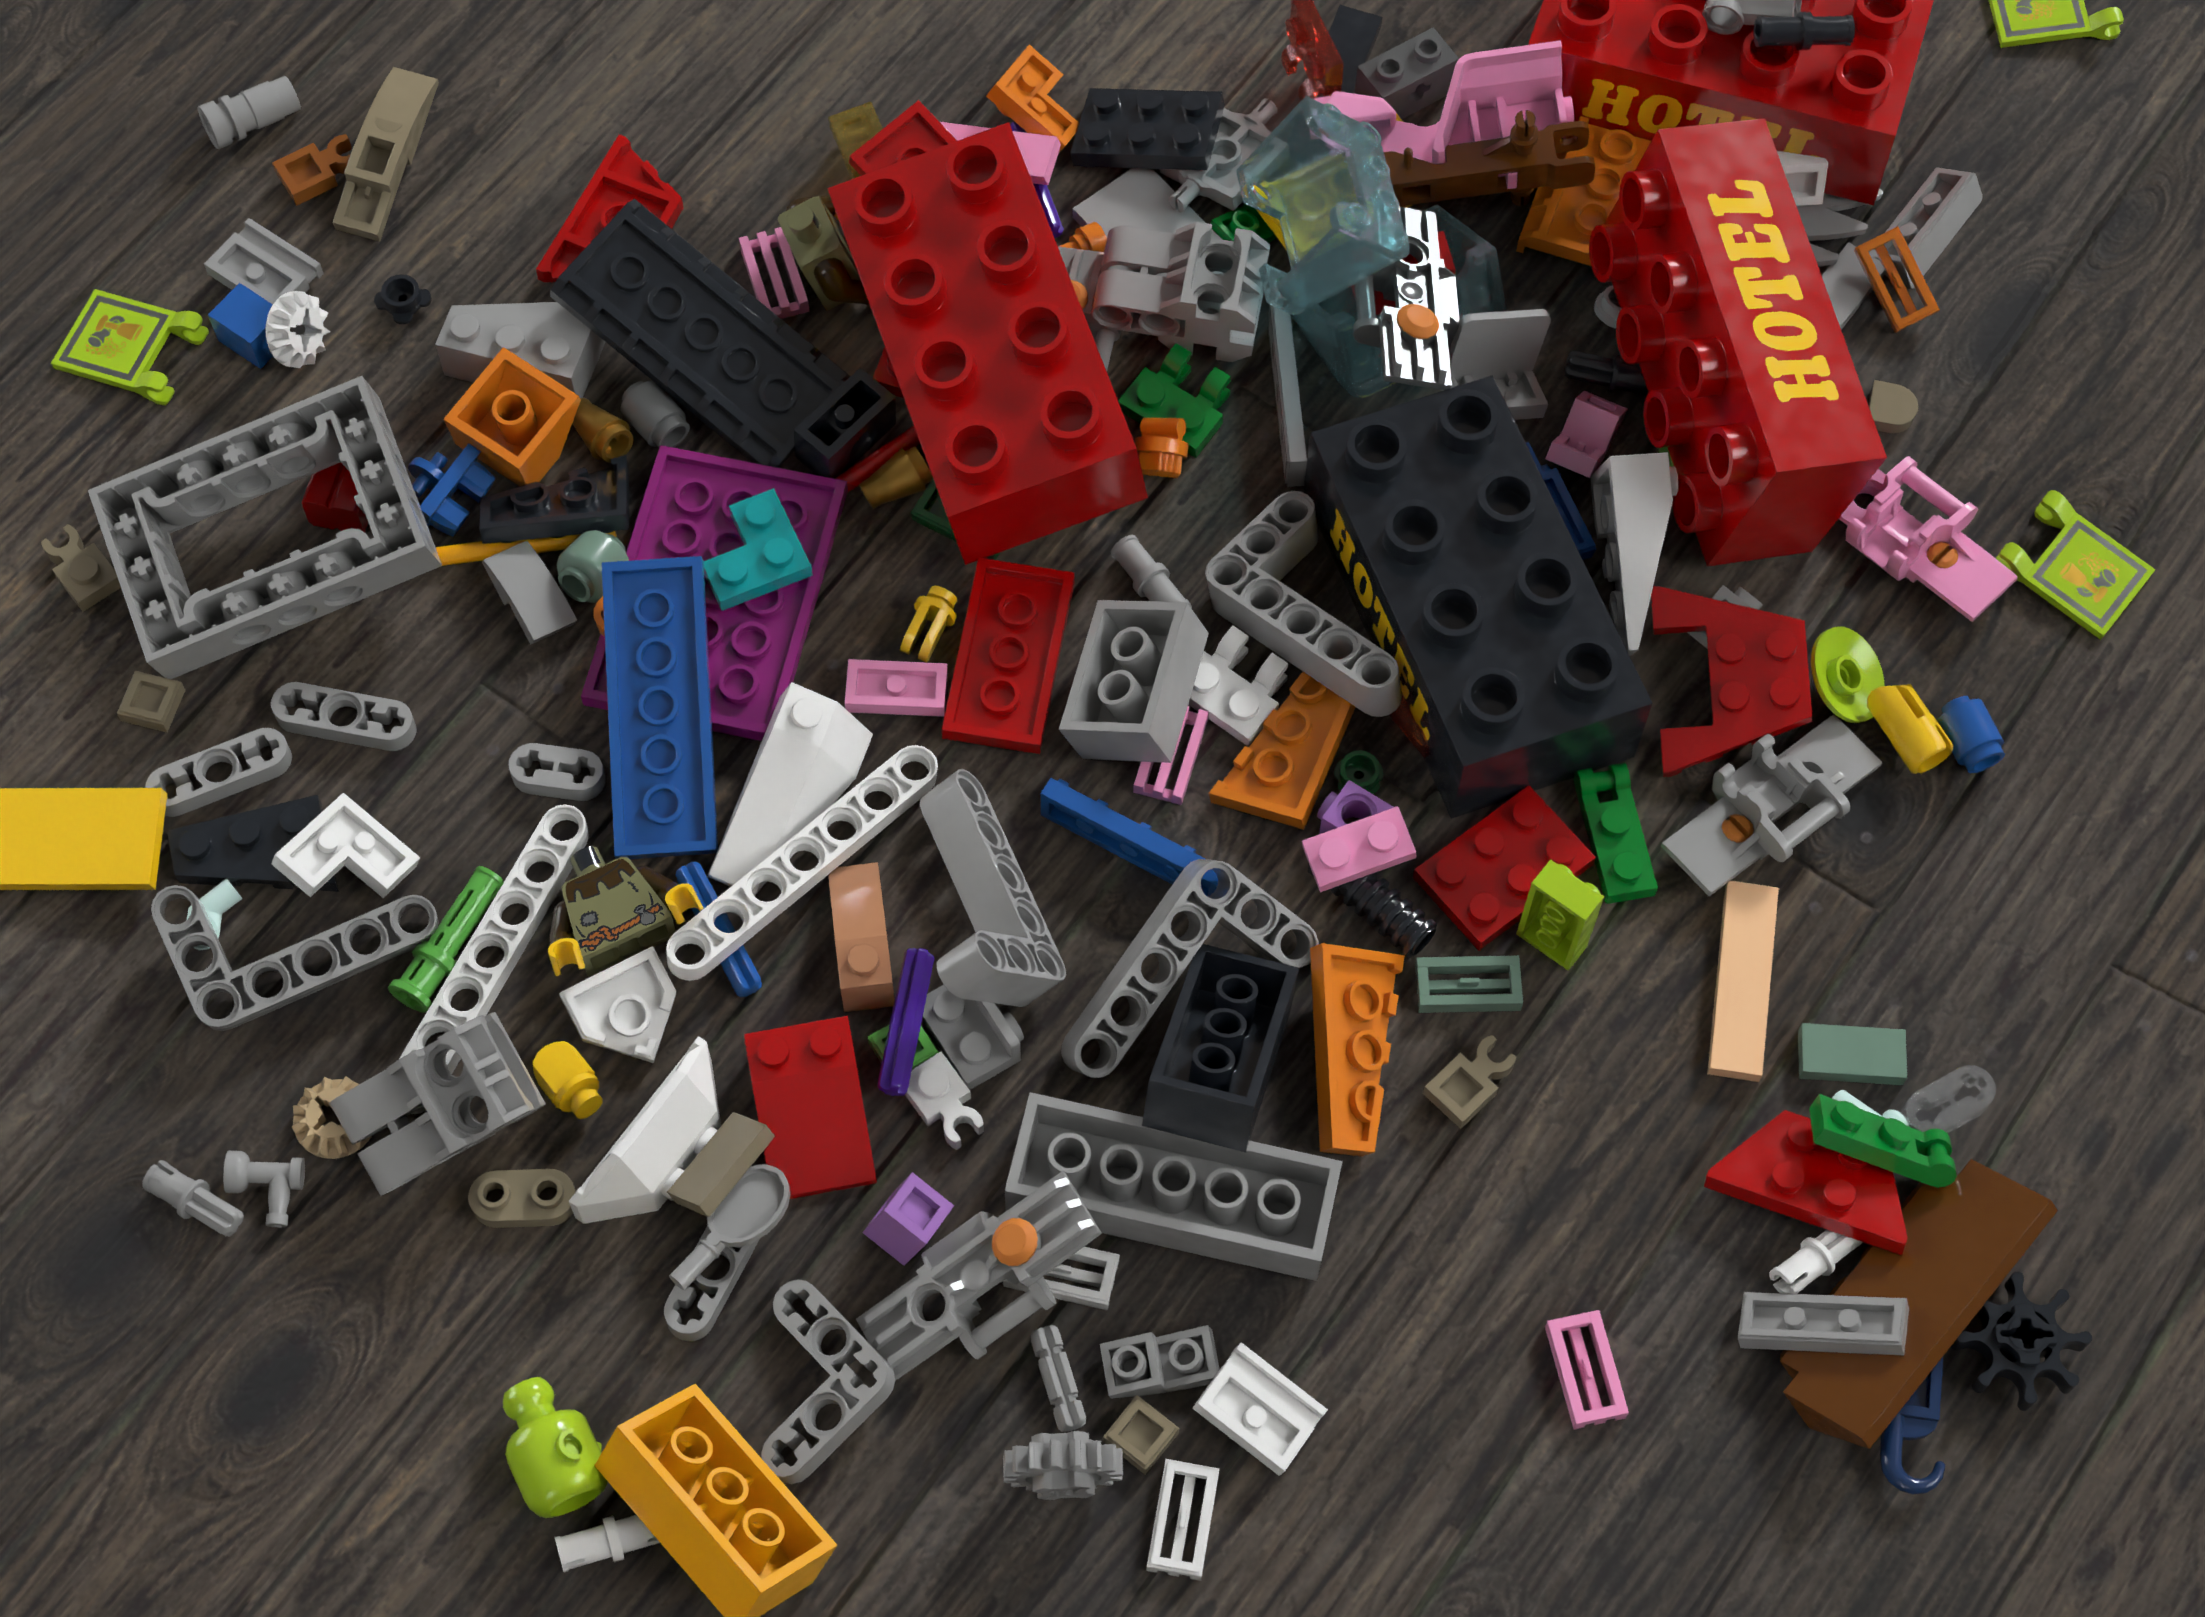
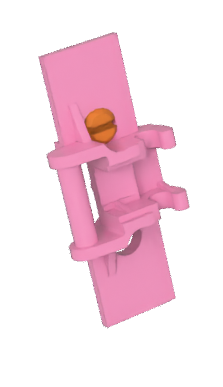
M1909 456L1904 458L1887 474L1878 469L1859 492V494L1866 493L1874 496V500L1867 506V509L1857 506L1853 500L1839 518V520L1847 525L1846 541L1897 581L1905 577L1913 583L1916 580L1920 581L1973 622L2018 577L1961 532L1973 520L1978 508L1970 502L1963 504L1917 469V462ZM1905 483L1947 515L1949 519H1944L1940 515H1933L1922 524L1900 505L1904 492L1900 489L1901 485Z

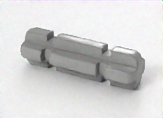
M1055 1325L1039 1328L1031 1333V1343L1035 1356L1041 1358L1038 1360V1366L1050 1404L1056 1406L1053 1408V1414L1057 1427L1061 1432L1076 1430L1086 1424V1415L1081 1400H1076L1078 1389L1066 1352H1061L1063 1342L1059 1329Z

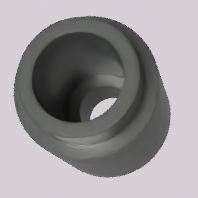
M654 381L636 382L624 392L620 413L650 446L659 448L662 445L674 448L685 439L690 429L689 424L686 422V414Z

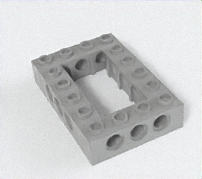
M363 376L88 490L146 662L167 679L181 676L442 566L381 400ZM340 462L351 473L358 492L354 499L357 506L366 515L374 538L370 539L360 529H346L336 533L337 538L303 553L299 549L289 553L291 558L255 572L253 569L243 572V578L212 591L205 588L193 595L190 594L170 533Z

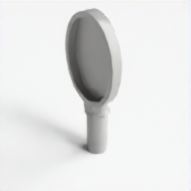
M767 1164L754 1165L747 1170L711 1216L707 1217L710 1234L705 1239H701L700 1244L669 1275L670 1279L680 1289L685 1290L715 1259L719 1258V1254L726 1247H742L752 1244L767 1235L778 1224L788 1208L791 1196L790 1186L784 1173L778 1168Z

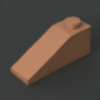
M878 862L837 867L828 874L844 1012L894 1006L895 998Z

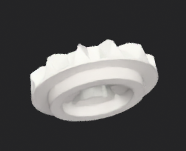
M290 291L281 295L272 305L266 321V340L270 352L281 364L294 368L315 364L316 354L326 351L322 338L330 333L323 326V321L327 317L328 312L319 308V298L302 291ZM305 325L304 335H296V332H290V327Z

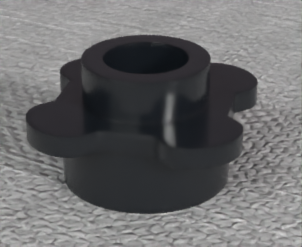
M403 274L388 278L382 285L381 292H378L374 298L376 307L379 310H387L392 314L397 324L410 323L413 315L421 307L429 306L432 300L431 294L427 289H419L418 283L414 278ZM407 298L406 301H399L400 299Z

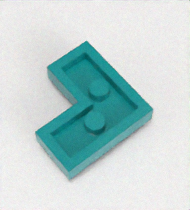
M774 488L729 505L730 516L744 546L703 561L704 574L721 611L813 576L811 564Z

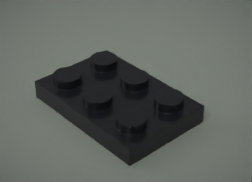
M1089 88L1071 149L1073 166L1208 170L1225 106L1223 93L1219 91Z

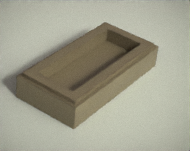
M732 1112L667 1193L677 1204L704 1216H711L773 1140L775 1135L766 1124Z

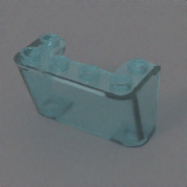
M1305 96L1236 170L1243 203L1280 220L1291 270L1287 274L1264 263L1259 268L1266 302L1293 315L1304 313L1401 260L1410 252L1409 238L1402 222L1399 202L1395 196L1390 178V168L1386 163L1379 132L1368 122H1358L1342 114L1334 105L1329 103L1322 104L1308 96ZM1253 185L1260 188L1265 193L1268 199L1262 197L1255 190Z

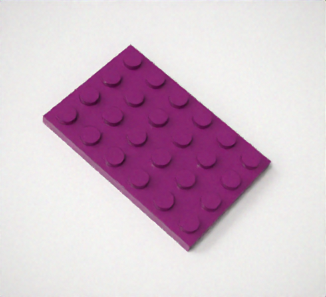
M660 445L626 551L629 561L702 556L703 561L744 546L730 516L729 505L774 488L811 564L813 576L721 611L704 574L712 731L762 741L779 697L795 678L847 497V481ZM600 634L581 699L584 706L608 710L605 637Z

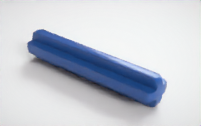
M690 862L676 871L678 884L692 885L703 909L718 898L700 863ZM691 908L695 916L701 912L697 908ZM727 913L720 914L714 920L715 927L721 932H736ZM744 945L720 963L737 996L747 997L761 989V977Z

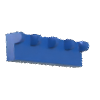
M1050 778L1040 793L1041 816L1172 885L1190 862L1197 859H1205L1196 854V849L1188 845L1185 847L1180 846L1152 831V826L1144 822L1138 824L1108 808V803L1100 799L1094 801L1069 787V783L1062 779L1056 781ZM1212 869L1208 870L1201 879V888L1207 897L1212 895L1218 886L1217 875Z

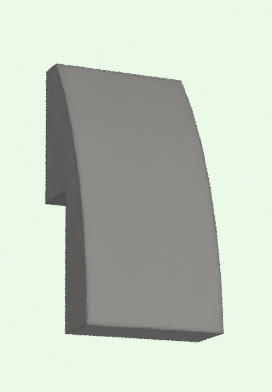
M527 540L482 561L503 604H510L530 645L577 622V618L556 581Z
M1208 1325L1159 1337L1149 1332L1100 1344L1110 1398L1152 1395L1209 1385L1220 1370L1213 1331Z

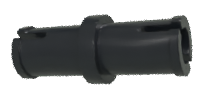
M1799 12L1796 17L1757 16L1753 30L1754 43L1756 47L1795 46L1797 50H1809L1812 45L1851 46L1855 35V22L1852 15L1813 16L1811 12Z

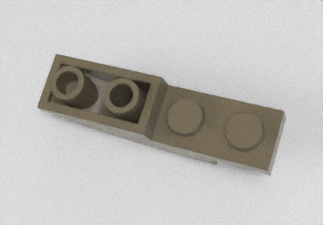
M396 67L392 68L367 113L344 172L347 181L332 222L336 230L381 241L406 164H412L439 84L438 79Z

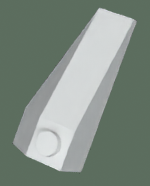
M1668 452L1609 456L1590 477L1597 539L1607 538L1605 559L1602 561L1604 578H1608L1609 582H1615L1616 591L1611 592L1609 600L1611 619L1629 656L1639 649L1672 507V496H1676L1678 492V474L1674 466L1669 467Z
M791 682L779 697L707 877L728 886H733L833 805L856 779L873 733L837 701ZM761 882L752 889L754 896L766 882Z

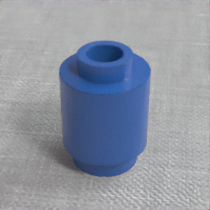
M1961 696L1951 700L1942 707L1941 711L1943 714L1938 718L1937 722L1952 742V753L1959 765H1965L1969 773H1977L1994 766L2004 758L2005 753L2001 747L2004 744V740L1981 699L1970 700L1968 696Z

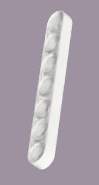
M918 745L907 746L899 750L678 929L670 937L666 947L667 964L672 974L679 979L688 981L698 980L707 975L919 801L922 796L934 787L936 782L938 763L932 751ZM916 761L924 764L929 773L921 780H910L902 774L901 768L908 762ZM873 791H882L891 797L893 803L884 810H875L867 806L864 798ZM836 821H846L853 825L856 833L848 840H837L830 836L827 828ZM799 851H808L816 855L819 863L811 870L801 871L792 866L790 858ZM768 881L776 884L780 888L781 894L773 901L764 902L755 898L752 889L757 884ZM731 912L740 916L743 925L736 932L724 933L715 927L714 920L722 913ZM684 944H695L703 949L705 955L700 962L687 965L678 961L675 953Z
M566 804L558 805L549 809L542 817L400 1058L415 1050L424 1048L428 1038L435 1033H446L478 1016L483 1015L485 1017L557 896L561 886L573 867L570 863V858L577 851L585 848L589 838L588 826L584 815L579 809ZM570 820L578 824L577 834L569 840L560 841L551 836L552 828L560 821ZM544 861L554 866L553 875L544 882H532L526 877L528 869L536 862ZM511 904H524L529 908L530 912L527 919L518 925L506 924L501 919L503 911ZM487 946H497L504 950L503 960L499 965L492 968L481 967L476 963L478 953ZM462 989H472L479 994L477 1004L468 1011H458L451 1007L452 997ZM452 1049L446 1054V1064L450 1074L454 1072L461 1060L459 1054ZM422 1107L411 1114L423 1113L426 1109Z

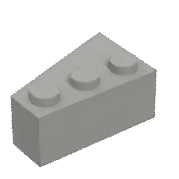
M558 302L453 305L435 343L445 376L474 383L504 347L579 395L580 398H583L605 345L603 339Z

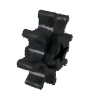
M2014 1272L2004 1284L2008 1294V1303L1998 1305L1987 1300L1977 1313L1982 1322V1331L1972 1333L1963 1330L1951 1345V1348L1955 1351L1966 1348L1975 1349L1985 1358L1987 1364L1986 1371L1980 1374L1972 1384V1389L1976 1393H1982L1990 1385L1993 1378H2007L2018 1389V1408L2022 1411H2027L2038 1399L2033 1386L2035 1378L2043 1377L2050 1379L2063 1394L2070 1393L2078 1385L2079 1377L2066 1370L2062 1365L2060 1350L2070 1349L2081 1352L2091 1343L2092 1335L2087 1331L2075 1334L2067 1333L2057 1324L2055 1311L2060 1309L2069 1299V1293L2065 1289L2058 1290L2049 1301V1304H2034L2024 1295V1275L2021 1272ZM2002 1320V1324H1997V1321ZM2014 1333L2018 1334V1338H2013L2012 1335ZM2023 1343L2029 1344L2030 1346L2026 1349L2024 1348ZM2040 1358H2045L2044 1362L2040 1363Z

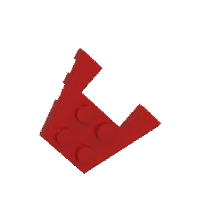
M1653 586L1651 599L1654 635L1706 632L1713 725L1660 729L1663 777H1672L1682 773V770L1703 761L1707 763L1723 757L1724 753L1749 743L1753 745L1766 734L1774 737L1812 722L1805 620L1665 587Z

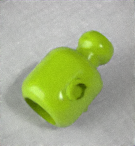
M534 1377L514 1385L504 1393L503 1409L509 1418L517 1422L519 1427L511 1435L506 1445L505 1455L510 1470L529 1509L539 1517L553 1518L572 1512L597 1498L604 1492L608 1481L594 1466L602 1453V1445L596 1441L586 1417L582 1413L571 1409L555 1411L552 1386L545 1379Z

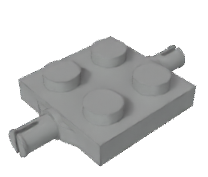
M1264 98L1250 114L1246 115L1231 112L1224 108L1208 170L1160 169L1161 174L1182 184L1168 199L1173 209L1177 210L1178 208V212H1183L1197 196L1201 195L1234 211L1246 198L1249 187L1262 181L1288 154V140L1269 131L1264 126L1278 111L1273 101L1270 100L1268 103V99Z

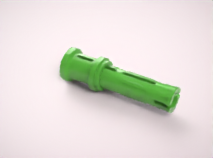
M478 866L475 869L469 882L450 907L434 934H432L428 941H422L421 944L415 946L412 951L414 959L401 978L393 979L388 986L389 992L397 1000L413 1010L422 1013L428 1011L432 1004L431 996L443 978L449 976L456 964L454 958L477 926L503 885V879L498 874L483 866Z

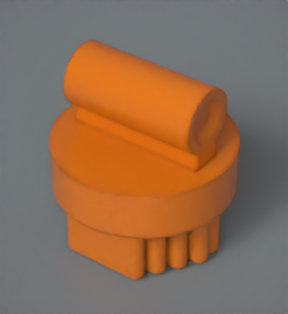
M1143 418L1140 424L1142 436L1136 437L1134 442L1143 475L1178 478L1181 474L1182 460L1187 459L1188 443L1182 441L1186 432L1185 420L1183 418Z

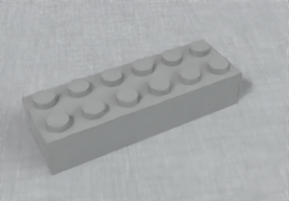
M1029 1093L1005 1187L1006 1211L1063 1171L1073 1184L1101 1233L1317 1281L1343 1161L1249 1141L1245 1153L1142 1126L1143 1117Z

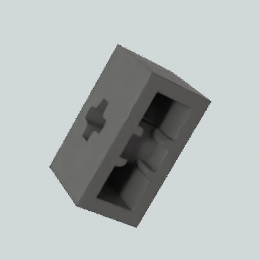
M1433 27L1359 65L1354 94L1383 98L1396 111L1399 117L1404 119L1447 96L1453 71L1459 58Z

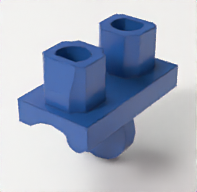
M467 444L445 474L441 470L448 462V459L439 452H436L430 461L421 457H415L408 465L409 472L415 478L412 486L416 497L420 498L427 488L432 490L420 505L427 526L432 525L437 530L451 537H454L470 513L451 499L456 490L460 489L479 503L481 498H484L491 489L496 479L483 465L477 462L481 451L471 444Z

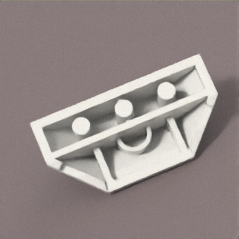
M699 1036L695 1039L689 1050L594 1171L570 1198L569 1204L577 1220L586 1224L658 1211L667 1199L673 1200L667 1191L721 1127L712 1060L707 1041Z

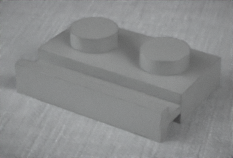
M250 218L244 222L246 227L239 234L234 232L204 263L208 275L231 290L241 283L271 304H274L281 295L290 291L306 293L310 289L309 283L315 277L320 278L324 274L319 262Z

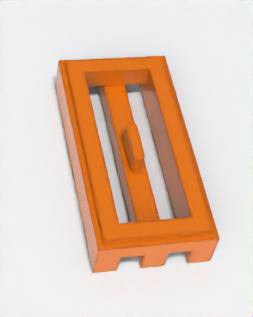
M1898 226L1854 248V252L1895 333L1939 312L1940 309ZM1892 241L1924 305L1919 310L1916 309L1884 245ZM1874 249L1907 313V316L1901 318L1869 254Z

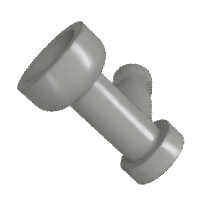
M228 1150L225 1157L223 1174L225 1193H241L247 1189L249 1183H269V1213L266 1215V1226L287 1227L288 1215L286 1212L290 1201V1190H302L304 1186V1158H292L291 1163L250 1162V1158L245 1152Z

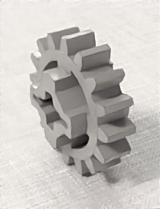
M1086 1432L1040 1433L1031 1437L1032 1442H1029V1446L1016 1445L1013 1446V1450L1004 1451V1483H1011V1487L1026 1486V1490L1037 1492L1039 1499L1088 1498L1095 1495L1096 1485L1110 1486L1113 1485V1481H1121L1123 1476L1122 1448H1116L1115 1444L1101 1445V1441L1089 1439V1433Z

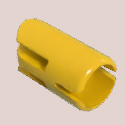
M1911 684L1881 686L1871 691L1867 698V707L1911 773H1924L1931 770L1953 751L1952 742Z

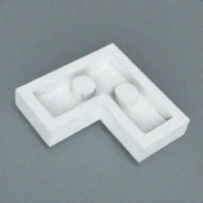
M342 793L274 855L272 865L309 897L317 892L342 867L346 866L384 898L417 867L420 857L346 794Z

